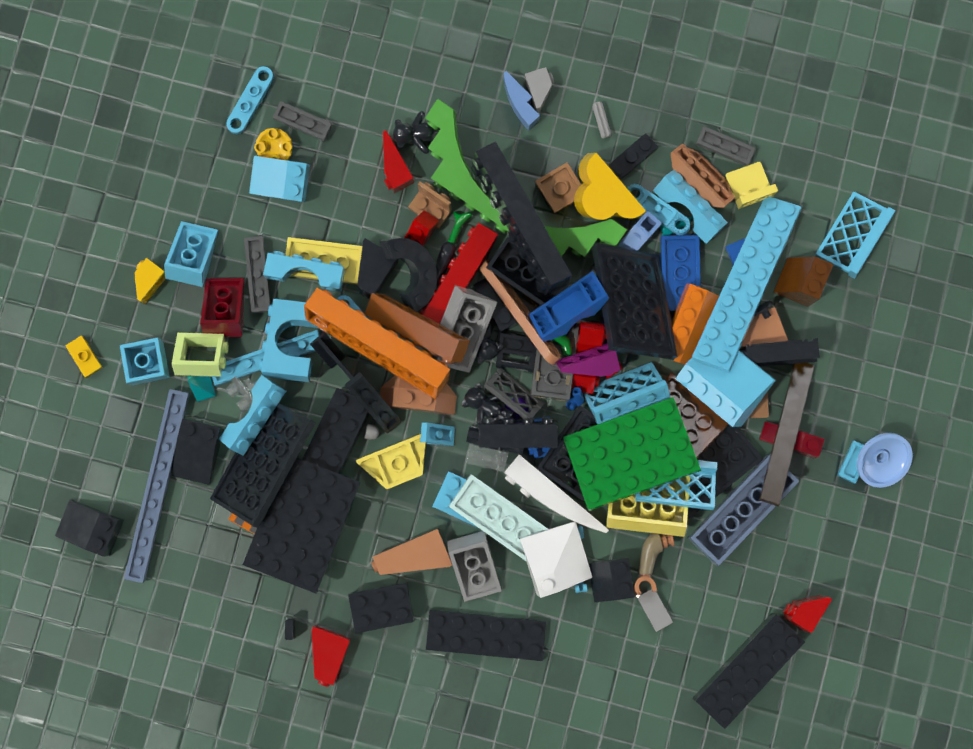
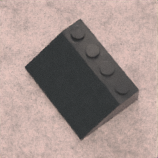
M579 406L558 436V448H550L536 469L586 504L563 439L565 436L597 425L593 413Z

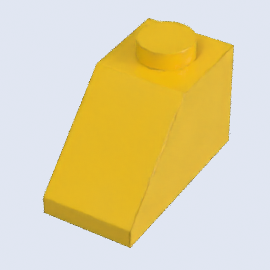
M148 258L140 261L135 271L137 299L143 304L147 303L165 280V271Z

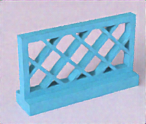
M853 192L815 256L832 263L837 268L847 272L848 276L855 279L892 219L895 210L890 207L887 209ZM854 198L862 202L863 208L853 210L851 203ZM875 208L881 212L879 217L870 219L868 210ZM865 211L867 220L857 222L854 213ZM851 214L854 223L844 226L843 216ZM868 223L870 232L861 235L858 226ZM855 227L858 236L847 238L845 229ZM842 230L844 239L834 241L832 234L835 231ZM859 239L860 248L851 250L849 241ZM846 242L848 251L838 254L835 245ZM833 246L835 255L826 256L821 252L824 247ZM849 255L851 259L849 266L841 264L839 257Z
M652 362L599 382L598 387L594 386L593 392H598L596 397L588 395L589 393H582L595 417L597 425L670 398L668 385L661 378ZM649 370L652 371L649 376H648V375H642L643 372H646V371H649ZM634 378L632 383L625 382V379ZM638 380L646 381L644 385L637 384ZM610 385H616L614 390L607 389V387ZM621 386L628 388L626 392L619 391ZM603 393L610 394L608 399L601 398Z
M698 460L701 471L689 475L692 481L687 485L681 479H677L676 482L682 488L676 493L669 486L674 482L672 481L663 484L657 490L654 488L650 489L652 494L649 496H641L640 493L636 494L635 501L714 510L717 462ZM702 477L711 478V484L705 487L699 479ZM694 483L702 490L696 495L689 489ZM666 488L672 496L668 499L662 498L659 492ZM686 491L691 496V499L683 501L678 495ZM705 493L710 498V504L702 503L698 497Z

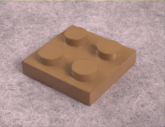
M567 162L535 181L536 186L554 214L574 203L575 193L581 185Z

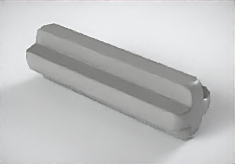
M596 102L592 107L601 138H608L611 136V130L602 102Z

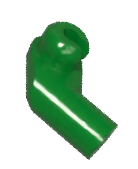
M567 335L551 340L561 345L563 356L572 355L570 338Z

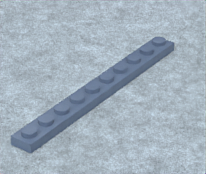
M169 389L124 576L126 580L145 583L173 467L177 437L190 396L186 392Z

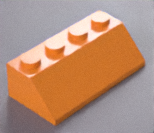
M686 283L671 321L678 356L673 361L685 365L692 358L719 295Z

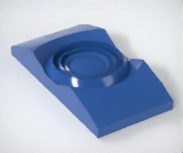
M592 271L528 315L540 338L545 342L567 334L571 327L581 319L594 316L606 303L609 296Z

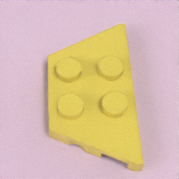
M421 434L362 457L356 460V462L388 490L423 475L426 443L420 442Z

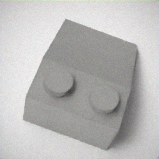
M484 531L447 541L448 552L464 602L502 591Z

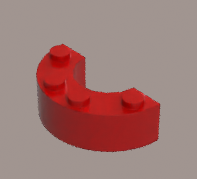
M580 321L575 354L598 346L602 347L605 339H607L605 325ZM573 374L571 391L573 388L579 387L582 393L593 394L594 386L598 387L599 376Z

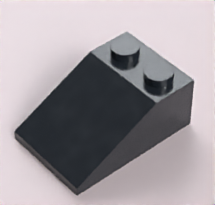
M182 418L177 437L172 476L210 485L221 444L219 438L224 429Z
M69 500L55 536L84 550L106 557L110 556L124 520Z

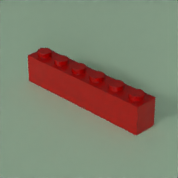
M480 223L476 227L472 226L467 235L469 239L466 243L463 242L458 249L460 254L457 259L453 258L448 266L449 272L447 275H442L438 283L440 287L437 291H434L427 307L424 306L420 314L439 324L455 285L463 288L469 287L498 239L497 233Z

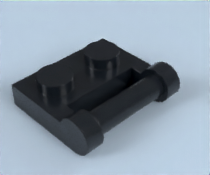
M500 333L499 343L503 344V349L497 354L496 368L508 367L528 370V372L533 373L537 348L530 338ZM503 354L530 357L529 363L503 359Z

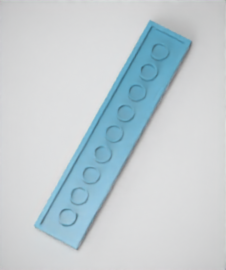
M770 196L763 199L692 355V360L729 373L798 219L801 206Z

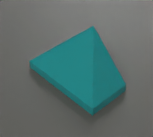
M187 376L188 383L197 402L216 397L210 376Z

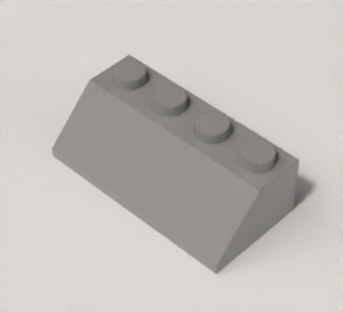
M456 285L440 325L465 337L470 342L462 362L446 364L449 368L470 372L497 302L473 290ZM430 354L431 358L436 361H443V357Z

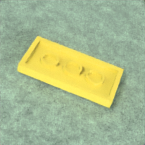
M288 237L285 256L292 257L294 254L303 256L305 260L310 261L311 258L323 260L322 263L330 264L331 261L341 263V266L345 269L343 283L356 285L358 283L362 246ZM305 270L297 271L290 275V277L319 280L315 274Z

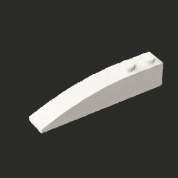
M518 455L504 472L507 475L505 479L513 486L515 483L521 487L520 492L527 498L532 496L550 510L585 527L603 533L609 531V529L521 455Z

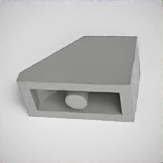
M546 67L526 73L524 76L528 93L532 96V104L537 113H540L551 92L552 83H554L552 73H548Z

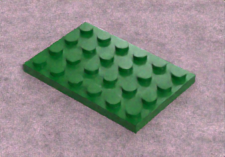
M674 397L563 437L589 511L701 471Z

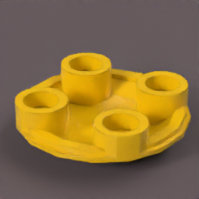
M270 128L260 133L254 148L259 157L288 160L292 154L293 145L286 132L281 129Z

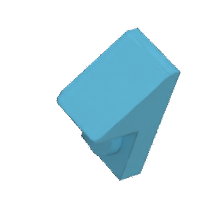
M422 423L420 442L432 445L454 446L455 427Z

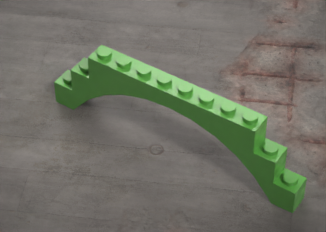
M437 99L425 117L429 121V126L435 130L440 128L438 134L428 147L432 151V156L438 160L443 158L441 164L431 177L435 181L433 184L441 190L444 188L449 190V195L457 201L459 199L465 201L464 206L473 212L475 209L481 213L480 217L487 222H490V220L497 224L495 227L503 233L509 232L507 226L502 225L498 210L492 207L490 203L491 198L475 180L463 157L458 139L456 110ZM613 219L584 227L559 228L544 226L561 257H563L569 246L572 248V253L578 257H581V255L585 257L598 238L602 244L616 246L627 231L625 227Z

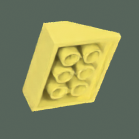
M689 476L680 478L685 485L690 482ZM676 480L669 485L675 493L682 488ZM666 488L659 492L662 498L668 499L672 496ZM650 490L640 493L641 496H649L652 494ZM686 491L678 495L683 501L689 500V494ZM635 495L609 504L606 528L685 537L688 507L635 501Z

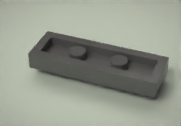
M280 101L273 116L275 121L325 142L332 127V123Z
M703 126L695 144L745 166L749 165L756 149L753 146Z

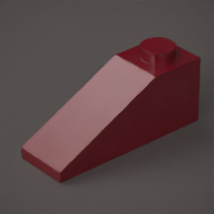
M764 422L759 440L773 445L778 425ZM798 431L793 452L812 459L819 458L825 439Z

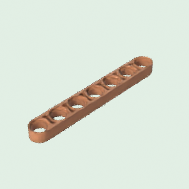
M486 260L480 266L481 272L543 358L548 363L554 365L561 358L560 352L551 340L542 341L528 315L530 311L509 283L486 268L490 262Z

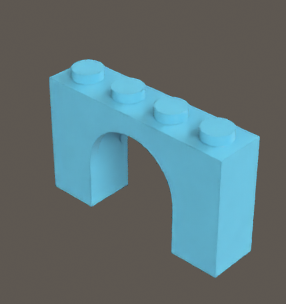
M273 299V305H269L268 316H271L270 323H266L265 334H267V340L263 341L262 345L264 358L260 359L259 370L263 376L310 382L311 358L288 356L277 348L280 334L289 327L304 326L318 328L305 319L304 305L306 302Z

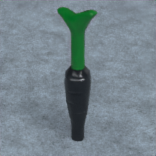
M453 212L455 217L454 228L449 240L443 243L436 262V286L455 255V242L462 225L472 216L471 213L460 215L458 212Z

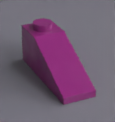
M608 343L602 345V347L598 346L556 362V366L562 373L610 376L620 371L616 351L609 350Z

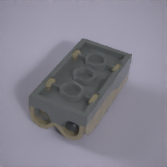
M575 323L568 333L565 334L570 338L572 355L576 353L579 323ZM552 342L561 354L560 359L572 356H563L561 345L557 342ZM537 349L531 387L532 397L558 401L570 400L573 374L562 373L556 366V363L554 365L548 363Z

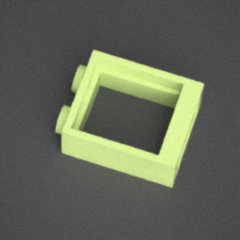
M177 333L172 359L174 374L221 377L222 369L226 367V358L224 356L225 353H228L229 349L228 342H225L224 334ZM188 346L216 347L214 361H186Z

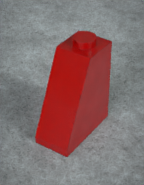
M315 625L312 627L314 679L319 680L318 684L329 687V685H334L351 638Z

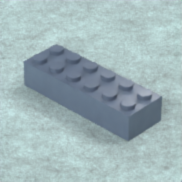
M771 454L766 455L687 537L714 565L719 566L775 508L774 505L759 501ZM789 470L781 500L799 482Z

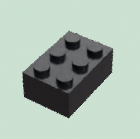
M408 582L348 594L355 634L415 621Z

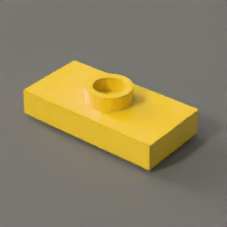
M82 335L65 345L85 378L103 368Z

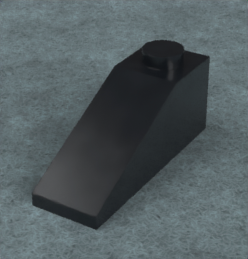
M485 278L475 283L474 287L477 293L497 302L491 318L495 321L499 333H504L517 326V320L489 281Z

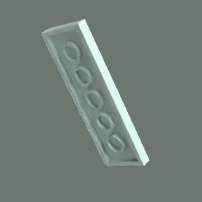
M472 474L449 505L451 509L525 561L526 558L520 539L549 530Z

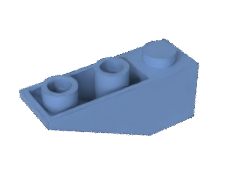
M647 211L619 242L617 247L638 251L662 223Z

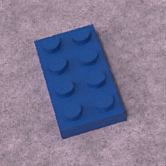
M698 235L660 237L661 270L669 312L676 311L686 283L701 288Z

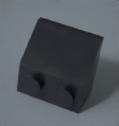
M629 558L589 563L592 574L590 580L594 603L635 597Z

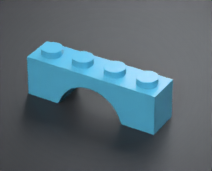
M675 170L668 173L653 190L664 202H678L690 210L694 218L693 231L706 244L728 223Z
M274 251V253L267 254L263 275L266 279L285 282L294 272L305 270L312 272L318 277L322 289L341 292L345 269L338 262L331 261L330 264L322 263L323 260L311 258L310 261L305 260L300 255L293 254L292 257L285 256L283 252Z
M263 375L260 376L251 390L252 405L247 415L237 423H229L219 438L229 449L243 456L286 392L277 383Z

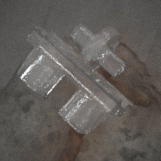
M235 376L231 379L232 383L225 390L232 398L239 393L243 395L244 398L236 404L242 412H245L251 408L252 395L250 393L256 382L252 383L249 378L244 381L248 386L246 388L241 380Z

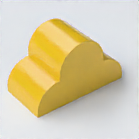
M587 153L579 164V176L583 184L579 186L574 196L575 207L582 216L599 220L607 219L611 216L636 218L646 211L597 153Z

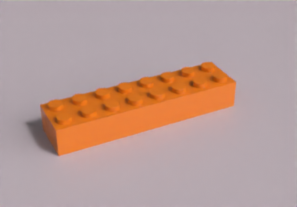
M316 288L304 305L305 319L415 388L428 394L436 400L448 382L450 369L446 363L431 358L432 356L427 351L418 350L412 342L400 339L394 331H387L378 321L369 320L363 312L353 310L345 301L341 299L338 301L329 291Z

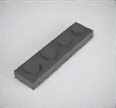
M264 237L244 238L251 312H268L271 301L269 282L263 275L266 264Z

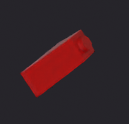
M386 130L383 131L384 174L386 177L384 183L388 190L392 189L394 193H397L412 185L414 179Z

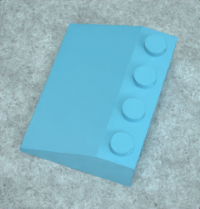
M738 351L729 373L694 361L691 358L675 378L732 427H742L776 381L740 351Z

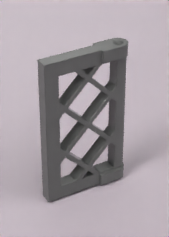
M501 368L497 369L495 374L484 384L486 389L522 418H533L544 407L545 403L532 397L527 389ZM503 385L510 386L511 392L504 391ZM518 397L525 398L526 404L519 403Z

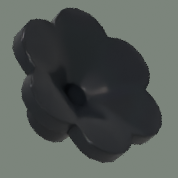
M769 300L759 305L754 316L762 314L764 319L769 318L771 314L768 308L773 305L772 301Z

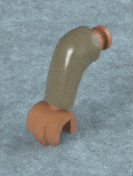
M651 533L645 539L639 567L641 577L637 579L633 586L634 594L637 598L642 593L639 589V584L643 581L651 585L652 592L657 591L656 584L650 578V575H653L657 556L663 552V548H667L670 544L675 546L673 535Z

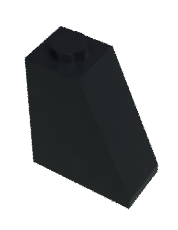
M366 238L363 240L357 287L360 290L359 293L369 299L372 293L379 294L399 260L386 259L383 249Z

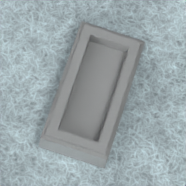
M652 589L637 598L656 632L673 623L656 591L652 592Z

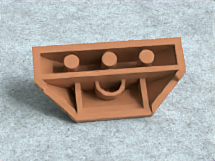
M681 144L671 152L673 170L679 173L704 200L708 201L710 206L724 208L735 198L728 181L702 154L687 148L684 144Z
M396 375L381 387L380 396L390 408L455 415L457 396L447 383L436 400Z

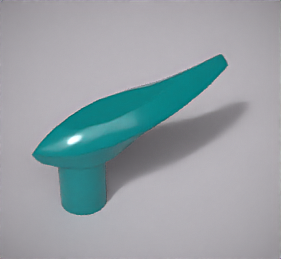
M693 216L688 217L689 221L693 219ZM679 221L675 224V227L679 230L686 226L684 221ZM662 224L659 226V229L663 232L662 236L674 234Z

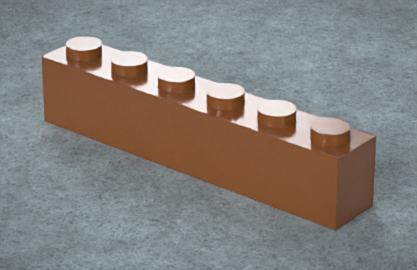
M371 294L365 311V315L369 316L371 321L376 320L380 324L385 325L384 328L386 330L396 331L399 333V337L412 340L415 346L425 347L428 349V353L443 357L442 360L446 363L453 364L454 362L463 361L470 340L385 294Z

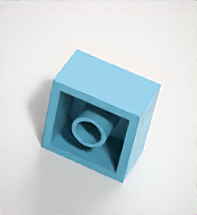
M153 338L120 345L126 383L137 385L170 378L163 340Z

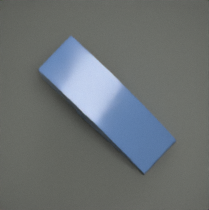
M505 71L503 73V81L508 100L520 122L529 131L539 122L540 115L530 106L532 96Z

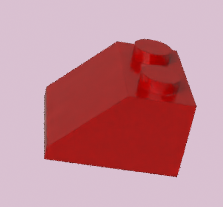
M818 595L792 601V603H788L784 608L783 613L785 614L783 618L801 630L812 633L832 599L827 596Z

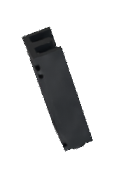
M813 338L811 342L805 339L804 342L802 340L751 344V347H749V344H746V350H742V353L759 367L817 362V358H820L818 338Z

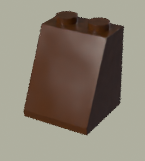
M818 257L787 258L773 293L809 307L820 299L833 264Z

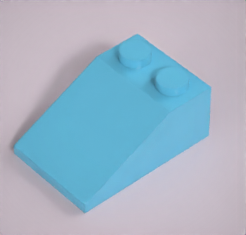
M254 156L249 193L305 202L310 164Z
M181 221L164 264L165 279L203 287L209 271L218 230Z

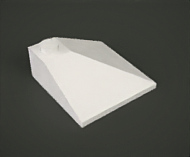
M575 521L520 539L536 594L540 598L560 592L592 578Z

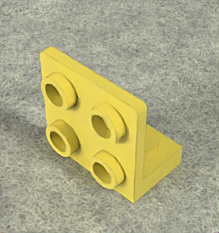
M761 162L748 165L725 175L732 194L735 196L734 199L738 209L763 201L767 196L773 197L778 192L776 184L770 186Z

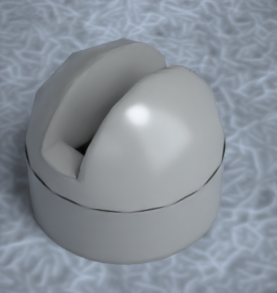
M368 424L365 439L374 440L379 436V429L375 425Z

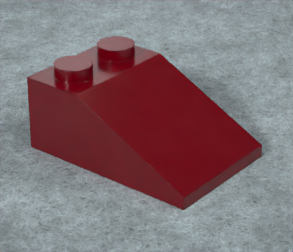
M206 278L200 320L203 333L224 334V337H242L244 326V278Z

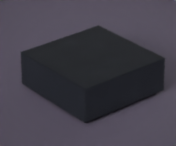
M287 619L285 621L286 640L295 639V619Z

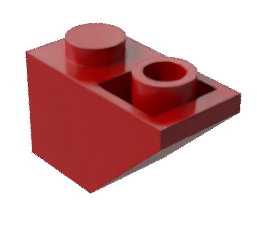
M424 210L413 220L405 238L416 241L424 247L440 220Z

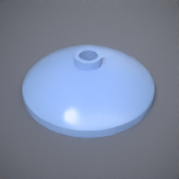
M883 433L873 437L862 447L858 455L857 471L864 482L873 487L881 488L897 483L906 475L911 466L913 458L912 448L906 439L895 433Z

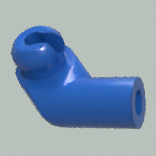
M579 387L572 389L573 395L566 403V407L569 410H574L584 402V396Z

